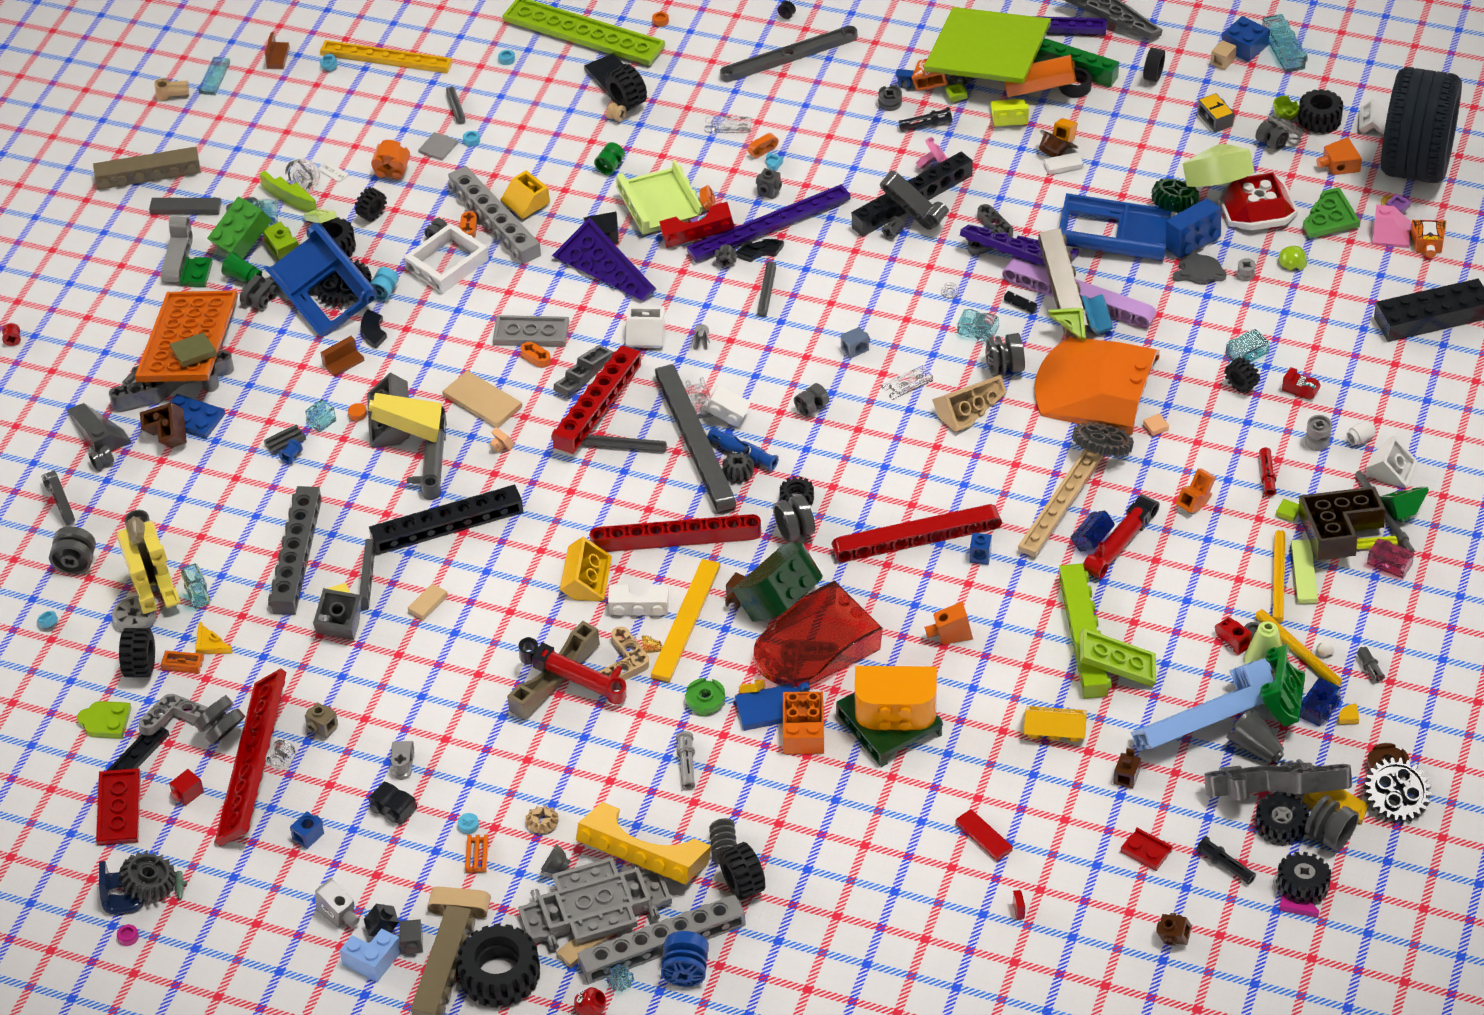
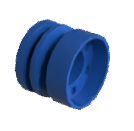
M678 931L668 935L664 942V957L662 958L661 975L664 980L681 987H691L702 983L706 977L709 943L706 938L691 931Z

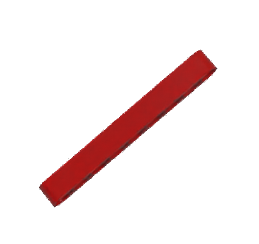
M988 504L835 538L831 545L837 561L848 562L972 535V533L994 530L1002 525V520L996 506Z
M748 514L602 526L591 529L589 536L590 541L605 552L755 540L761 536V519L758 515Z

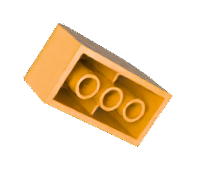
M855 666V717L860 725L873 730L907 731L922 730L933 724L936 719L937 667Z

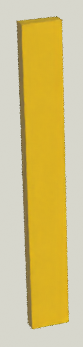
M325 40L320 49V55L322 56L332 54L336 58L448 73L453 63L452 58L329 40Z
M701 560L652 669L651 678L666 682L671 681L721 568L719 562Z

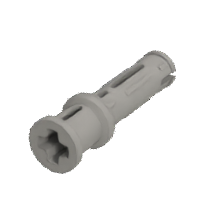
M682 731L675 736L678 743L677 755L681 760L682 788L691 790L695 788L692 759L695 754V749L692 747L694 737L691 732Z

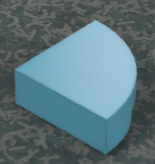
M768 152L766 155V165L768 169L777 171L784 162L783 157Z

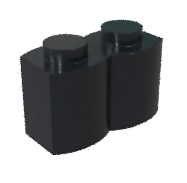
M385 781L368 797L370 809L376 814L385 815L393 823L402 824L417 809L416 799L412 795L399 790L391 783Z

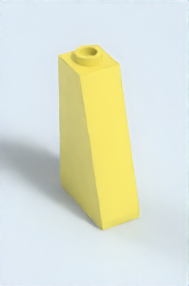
M375 393L374 400H370L368 411H372V420L437 443L442 403Z

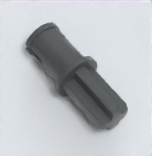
M1360 647L1357 655L1363 663V669L1368 671L1374 683H1379L1376 675L1383 681L1385 675L1378 666V660L1373 658L1367 647Z

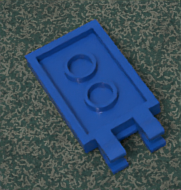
M803 682L796 688L794 684L760 690L759 692L735 695V702L743 731L783 723V692H809V683Z

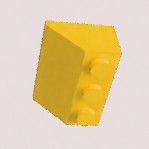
M581 537L569 545L560 591L574 600L602 602L605 598L612 556L585 537Z
M1026 706L1024 734H1028V738L1040 739L1041 735L1048 736L1049 740H1060L1061 737H1068L1069 741L1081 742V739H1085L1087 710Z

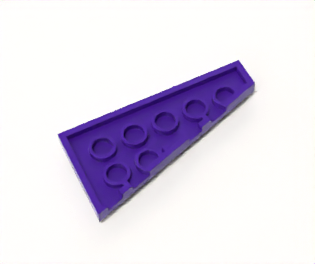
M590 218L552 255L554 258L642 301H645L656 290V287Z
M969 224L960 231L959 236L965 237L968 241H976L984 247H992L997 249L998 252L1012 254L1017 259H1026L1031 264L1045 266L1040 246L1036 239L1023 236L1012 238L1008 237V233L1005 232L991 233L990 229ZM1073 248L1070 251L1071 260L1078 256L1079 249Z

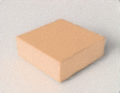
M1160 413L1143 420V425L1152 436L1169 430V424Z

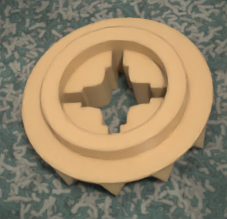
M546 805L543 807L536 806L535 809H529V813L526 815V826L534 833H548L557 826L559 820L558 813L554 811L553 807L548 808ZM544 815L545 818L539 823V818Z

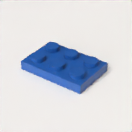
M176 394L170 401V403L183 408L186 432L205 439L208 438L225 415L223 408Z

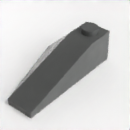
M82 403L67 410L92 451L98 452L101 447L106 445L112 452L131 443V440L121 427L87 404Z

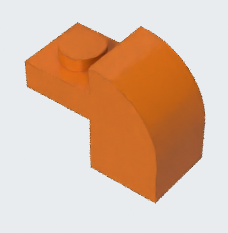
M1198 468L1190 486L1182 487L1175 504L1190 513L1199 511L1211 498L1213 493L1210 491L1216 477L1204 469Z

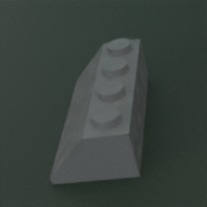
M390 372L367 393L368 409L370 400H374L375 393L409 398L408 381ZM368 411L370 447L400 445L410 437V433L372 420V411Z

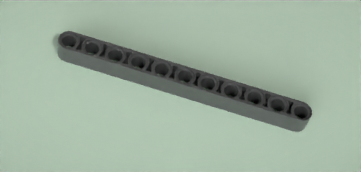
M674 364L655 368L659 386L716 512L736 508L734 494Z

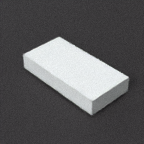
M1078 152L1044 160L1049 175L1083 168V162Z

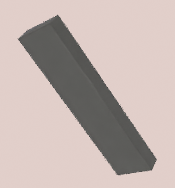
M152 198L149 212L150 214H219L222 201L221 198Z
M372 539L365 540L359 594L362 596L361 610H368L370 605L375 547Z

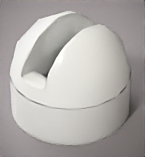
M1324 639L1317 645V652L1321 656H1329L1334 653V649L1328 639Z

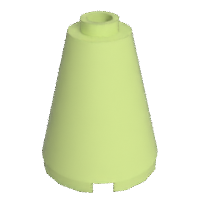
M1266 621L1258 626L1245 652V664L1265 658L1266 652L1270 648L1282 646L1279 630L1275 623Z

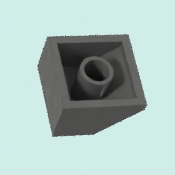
M323 588L313 621L316 633L354 640L360 620L362 596Z

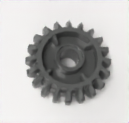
M146 850L144 854L137 852L135 856L130 855L120 867L119 882L121 883V889H125V895L131 894L132 899L139 898V902L146 900L149 904L151 900H154L157 903L159 898L165 899L166 895H170L175 886L176 872L174 871V865H170L169 859L163 860V854L156 856L155 851L152 854H148Z

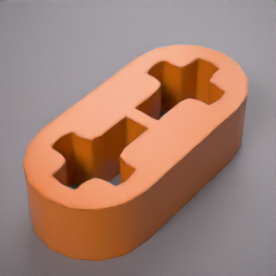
M767 133L751 142L747 151L754 158H758L775 149L779 140L772 133Z
M709 185L700 189V201L707 212L710 206L715 205V195Z
M467 211L461 215L459 228L475 238L477 231V216L474 212Z
M525 342L521 345V356L525 360L540 368H545L551 364L550 353L533 342Z

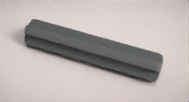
M453 86L447 87L446 94L458 124L465 123V115L456 90Z

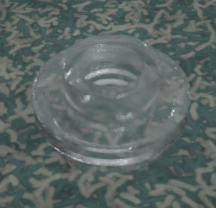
M947 282L941 288V294L945 298L952 299L959 295V288L955 283Z

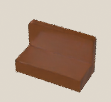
M270 32L265 50L267 69H284L290 45L289 42H276L274 32Z
M352 336L320 352L323 366L334 377L364 361V357L357 351L356 342Z

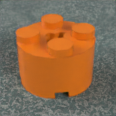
M383 140L381 144L378 143L371 161L375 175L379 178L393 177L396 180H400L405 173L410 158L408 148L405 147L404 149L400 146L401 143L395 140Z

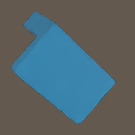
M1101 294L1090 299L1086 295L1082 296L1091 329L1095 334L1099 335L1114 329L1104 295Z

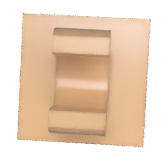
M497 427L491 432L495 438L492 439L490 445L498 453L503 450L504 446L511 450L515 445L510 437Z

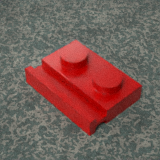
M1137 827L1135 832L1121 846L1120 852L1157 871L1167 859L1168 854L1172 852L1173 846Z

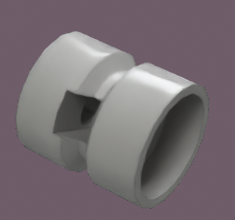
M1314 415L1308 419L1305 438L1308 448L1315 451H1322L1328 448L1332 430V422L1328 417Z

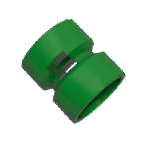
M607 143L594 160L596 169L605 175H611L624 159V149L617 143Z

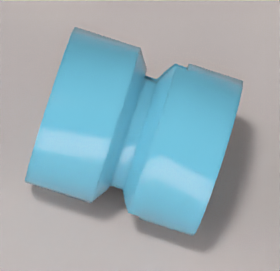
M379 268L370 282L377 291L376 300L386 301L398 283L397 273L390 268Z

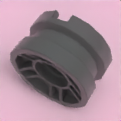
M883 86L879 89L878 105L881 109L894 111L901 107L902 91L898 86Z

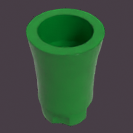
M234 252L225 258L221 268L223 275L235 278L246 284L253 276H262L261 270Z

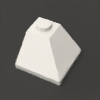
M1394 435L1371 455L1366 469L1377 481L1406 488L1418 461Z

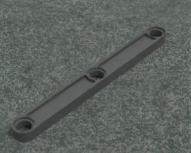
M846 26L724 66L720 69V79L724 82H732L853 42L858 37L857 28Z

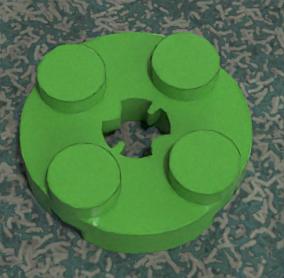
M706 678L694 680L687 687L685 694L686 704L692 711L697 712L699 716L714 713L725 705V689L719 681L714 679L712 681H706ZM703 694H706V696L710 695L708 698H702Z

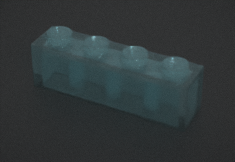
M1283 14L1263 17L1262 26L1270 29L1269 45L1285 73L1305 69L1306 62L1308 61L1307 53L1303 51L1300 41L1296 39L1295 32L1289 27L1288 20H1285Z

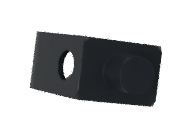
M616 211L583 217L584 222L588 218L592 219L614 244L619 243Z

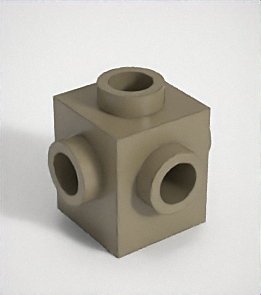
M317 702L305 714L308 730L325 738L338 726L337 714L329 706H324Z

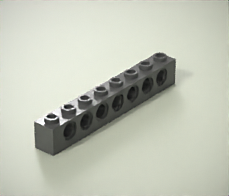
M297 486L296 493L292 494L293 506L289 508V522L285 524L286 536L282 537L283 548L278 554L279 565L275 567L276 578L272 580V594H269L268 605L271 606L273 614L296 615L322 502L320 487Z

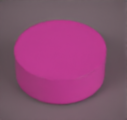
M130 924L120 927L117 931L119 943L123 946L135 944L139 939L137 928Z

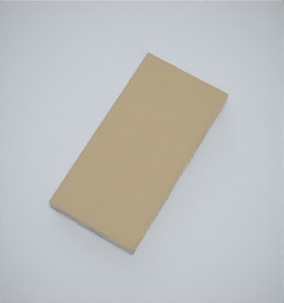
M468 370L442 391L444 397L497 428L522 408V402Z

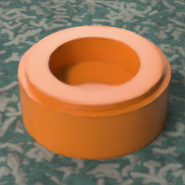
M656 12L652 16V22L657 27H664L669 23V15L665 12Z
M361 403L349 406V418L353 421L363 420L367 416L366 406Z

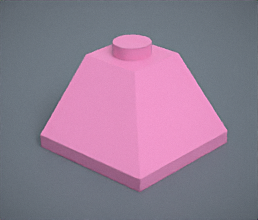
M1376 205L1372 245L1409 248L1411 221L1395 206Z

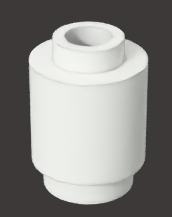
M1364 420L1351 427L1346 433V437L1352 445H1360L1374 437L1376 429L1372 422Z

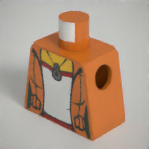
M1412 220L1410 236L1417 253H1425L1426 257L1433 258L1436 256V253L1442 252L1446 220Z

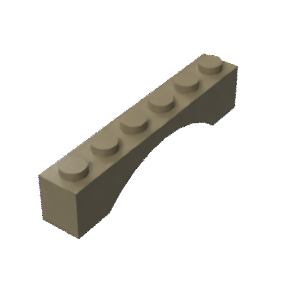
M582 621L570 633L559 654L582 663L600 645L598 629ZM547 670L532 680L520 683L507 696L509 711L525 720L565 678Z

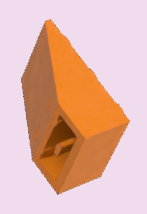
M823 691L783 692L784 754H824Z

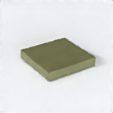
M204 332L169 344L170 350L182 367L217 356L216 349Z

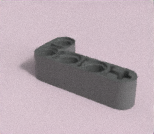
M889 171L880 183L881 189L927 230L938 226L949 212L945 204L941 202L932 204L896 171Z

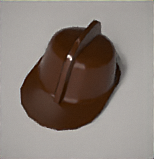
M1040 131L1043 137L1039 150L1048 156H1060L1068 147L1079 148L1077 145L1062 140L1047 131Z

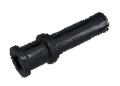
M949 107L939 111L932 110L930 114L899 120V127L903 131L929 124L936 126L941 122H952V114ZM923 120L922 122L910 124L911 122Z
M1205 836L1199 842L1196 852L1206 855L1212 863H1219L1248 885L1254 881L1256 873L1225 853L1224 847H1218L1210 841L1208 836Z

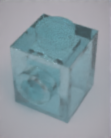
M323 399L305 410L306 423L310 428H314L319 433L336 422L334 407Z

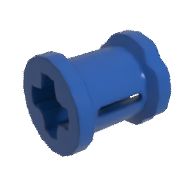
M290 439L287 442L286 448L279 452V458L287 464H292L294 457L302 452V445L298 441Z

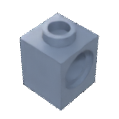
M860 327L840 335L841 349L850 359L869 351L870 337Z

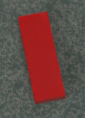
M972 809L955 819V824L997 862L1013 851V846Z

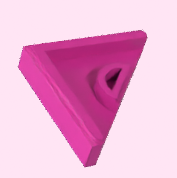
M1287 895L1281 897L1279 911L1319 917V910L1311 901H1309L1308 905H1304V901L1296 904L1295 899L1287 900Z

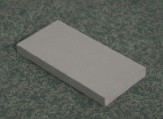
M497 315L493 345L521 346L525 342H533L538 346L566 347L569 317Z

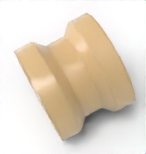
M611 102L607 108L606 117L622 122L626 116L627 109L623 105L618 106L617 103Z

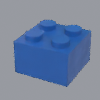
M1241 16L1222 33V40L1237 46L1236 56L1247 62L1254 59L1269 45L1270 29L1244 16Z

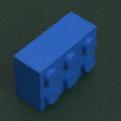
M1208 198L1166 220V249L1180 259L1221 236V207Z

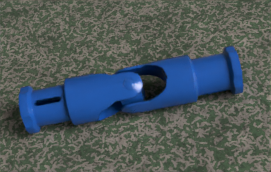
M712 427L708 432L707 438L709 442L720 445V448L728 452L734 451L737 452L736 454L743 452L746 455L751 448L749 456L753 459L754 464H761L767 467L769 471H773L778 464L779 456L770 455L764 449L749 442L741 441L730 433L725 434L719 431L717 427Z

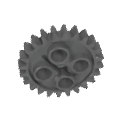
M1090 422L1088 424L1082 423V425L1077 424L1072 434L1076 445H1081L1080 448H1087L1086 451H1092L1094 454L1100 453L1101 456L1107 454L1109 457L1111 455L1116 457L1118 455H1129L1134 444L1130 434H1125V431H1119V428H1114L1112 425L1106 426L1104 423L1102 425H1099L1097 422L1095 424Z

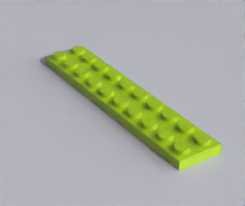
M515 0L502 15L505 22L609 54L613 53L616 56L648 66L652 64L665 47L664 40L533 0Z

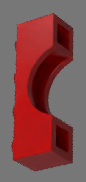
M728 202L710 206L707 215L696 222H684L676 216L659 221L666 248L735 228Z

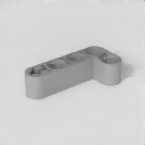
M170 216L169 232L171 237L161 270L162 282H179L186 257L190 253L193 234L189 217Z

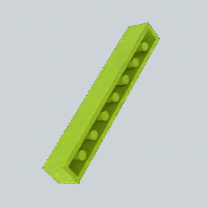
M1083 563L1059 565V581L1084 699L1108 697V688L1112 687L1111 677L1106 674L1108 672L1080 662V632L1085 628L1101 634L1100 630L1097 631L1098 616L1093 613L1095 612V602L1090 599L1092 597V588L1087 585L1089 583L1088 571H1084Z

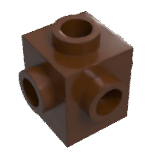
M1170 913V915L1162 914L1161 921L1157 923L1156 931L1163 943L1170 946H1175L1176 944L1188 945L1192 924L1187 917L1177 913Z

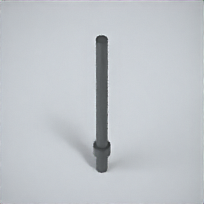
M1362 471L1355 473L1363 488L1372 487ZM1385 507V521L1397 537L1398 544L1404 547L1408 555L1413 554L1415 550L1409 542V537L1405 532H1402Z

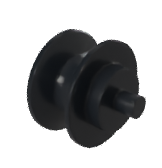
M785 0L778 6L777 11L781 17L790 19L792 14L796 12V7L792 2Z

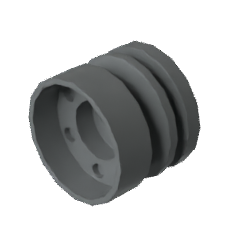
M1019 333L1005 335V343L1002 342L1000 336L995 337V342L993 337L986 338L985 355L992 376L998 375L999 371L1001 374H1005L1006 365H1008L1011 373L1025 370V354Z
M1328 795L1324 796L1311 811L1305 825V833L1309 836H1314L1316 840H1321L1324 837L1323 842L1326 846L1339 851L1352 836L1359 820V814L1347 806H1343L1340 809L1338 801H1333Z

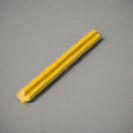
M1276 530L1274 535L1273 618L1279 623L1283 622L1285 531Z
M1260 609L1256 612L1255 618L1260 623L1266 621L1275 623L1278 627L1281 641L1287 644L1296 655L1332 687L1338 688L1342 685L1343 680L1265 610Z

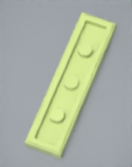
M316 209L303 215L305 221L323 223L337 218L335 211Z
M1291 540L1297 603H1318L1311 543L1309 540Z

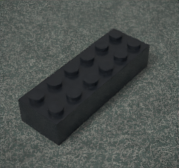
M1479 278L1376 301L1374 319L1388 342L1484 320V286Z

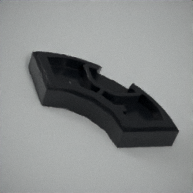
M762 239V241L755 243L749 242L736 251V255L738 258L749 262L761 256L776 257L784 247V241Z
M367 309L361 320L362 334L368 344L377 348L387 338L386 332L380 328L383 316Z

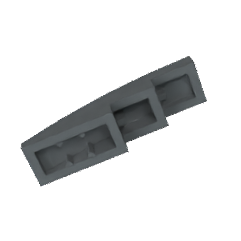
M598 345L577 358L576 365L566 370L565 377L554 383L553 390L569 397L583 387L604 367V364L609 361L614 351Z

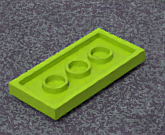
M1085 628L1080 632L1081 663L1151 687L1155 685L1156 653Z

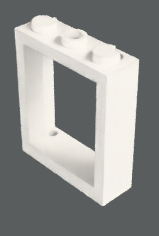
M451 223L404 256L406 270L442 294L489 260L488 248L485 244L475 240L471 235L466 234L459 227H455ZM451 240L472 252L443 275L422 262Z

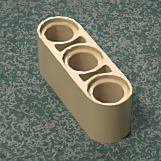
M433 887L427 909L433 914L444 915L446 906L451 905L471 909L473 918H485L488 913L491 895L482 890Z

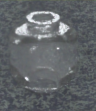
M277 740L267 751V762L274 769H287L295 758L296 750L290 742Z

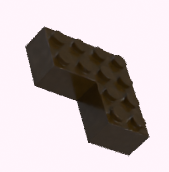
M1375 486L1299 496L1298 515L1317 560L1356 556L1357 535L1355 532L1384 528L1385 507Z

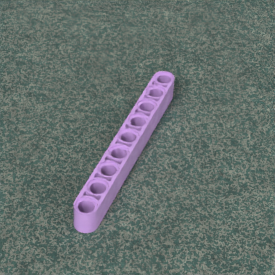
M1014 258L1010 260L1003 270L1002 276L1005 280L1054 297L1045 268ZM1075 279L1080 285V299L1084 295L1088 299L1101 294L1104 295L1111 318L1140 328H1147L1157 314L1156 309L1149 304Z

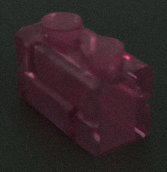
M1378 538L1368 553L1367 564L1404 579L1413 564L1414 552H1411L1408 548L1396 546L1388 540L1384 541Z

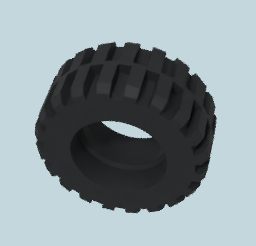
M494 924L493 927L484 926L482 930H476L471 933V937H467L458 950L457 967L462 989L465 994H469L470 999L475 1002L478 1000L481 1005L486 1006L489 1004L491 1007L498 1008V1005L508 1007L510 1003L514 1002L517 1004L521 1002L522 997L527 998L531 994V990L536 988L537 981L540 979V962L536 943L532 941V937L528 933L524 934V930L518 927L514 929L512 925L508 924L505 926L500 924ZM495 958H509L517 962L512 969L499 974L487 973L481 969L486 962Z

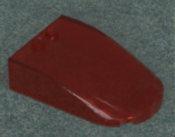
M834 580L800 599L758 637L753 651L754 664L757 670L773 683L779 685L782 683L793 684V687H798L803 682H808L811 685L879 651L883 628Z

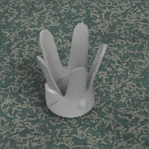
M699 324L695 327V334L691 342L695 337L693 348L696 350L700 339H702L703 349L707 350V340L710 343L708 337L709 328L704 324Z

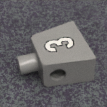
M331 877L315 890L316 910L336 927H341L346 923L353 928L358 924L360 918L354 914L353 899Z

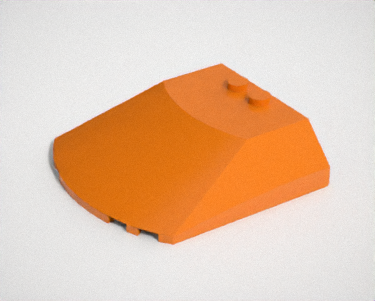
M1069 337L1063 340L1048 353L1036 375L1035 402L1038 405L1040 415L1077 424H1088V422L1095 424L1097 422L1099 425H1102L1104 423L1106 426L1112 425L1114 428H1119V431H1125V434L1132 435L1138 406L1154 360H1159L1160 350L1122 342L1095 339L1082 341L1077 337Z

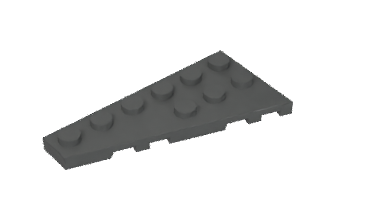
M1064 0L1148 39L1162 35L1163 30L1121 0Z

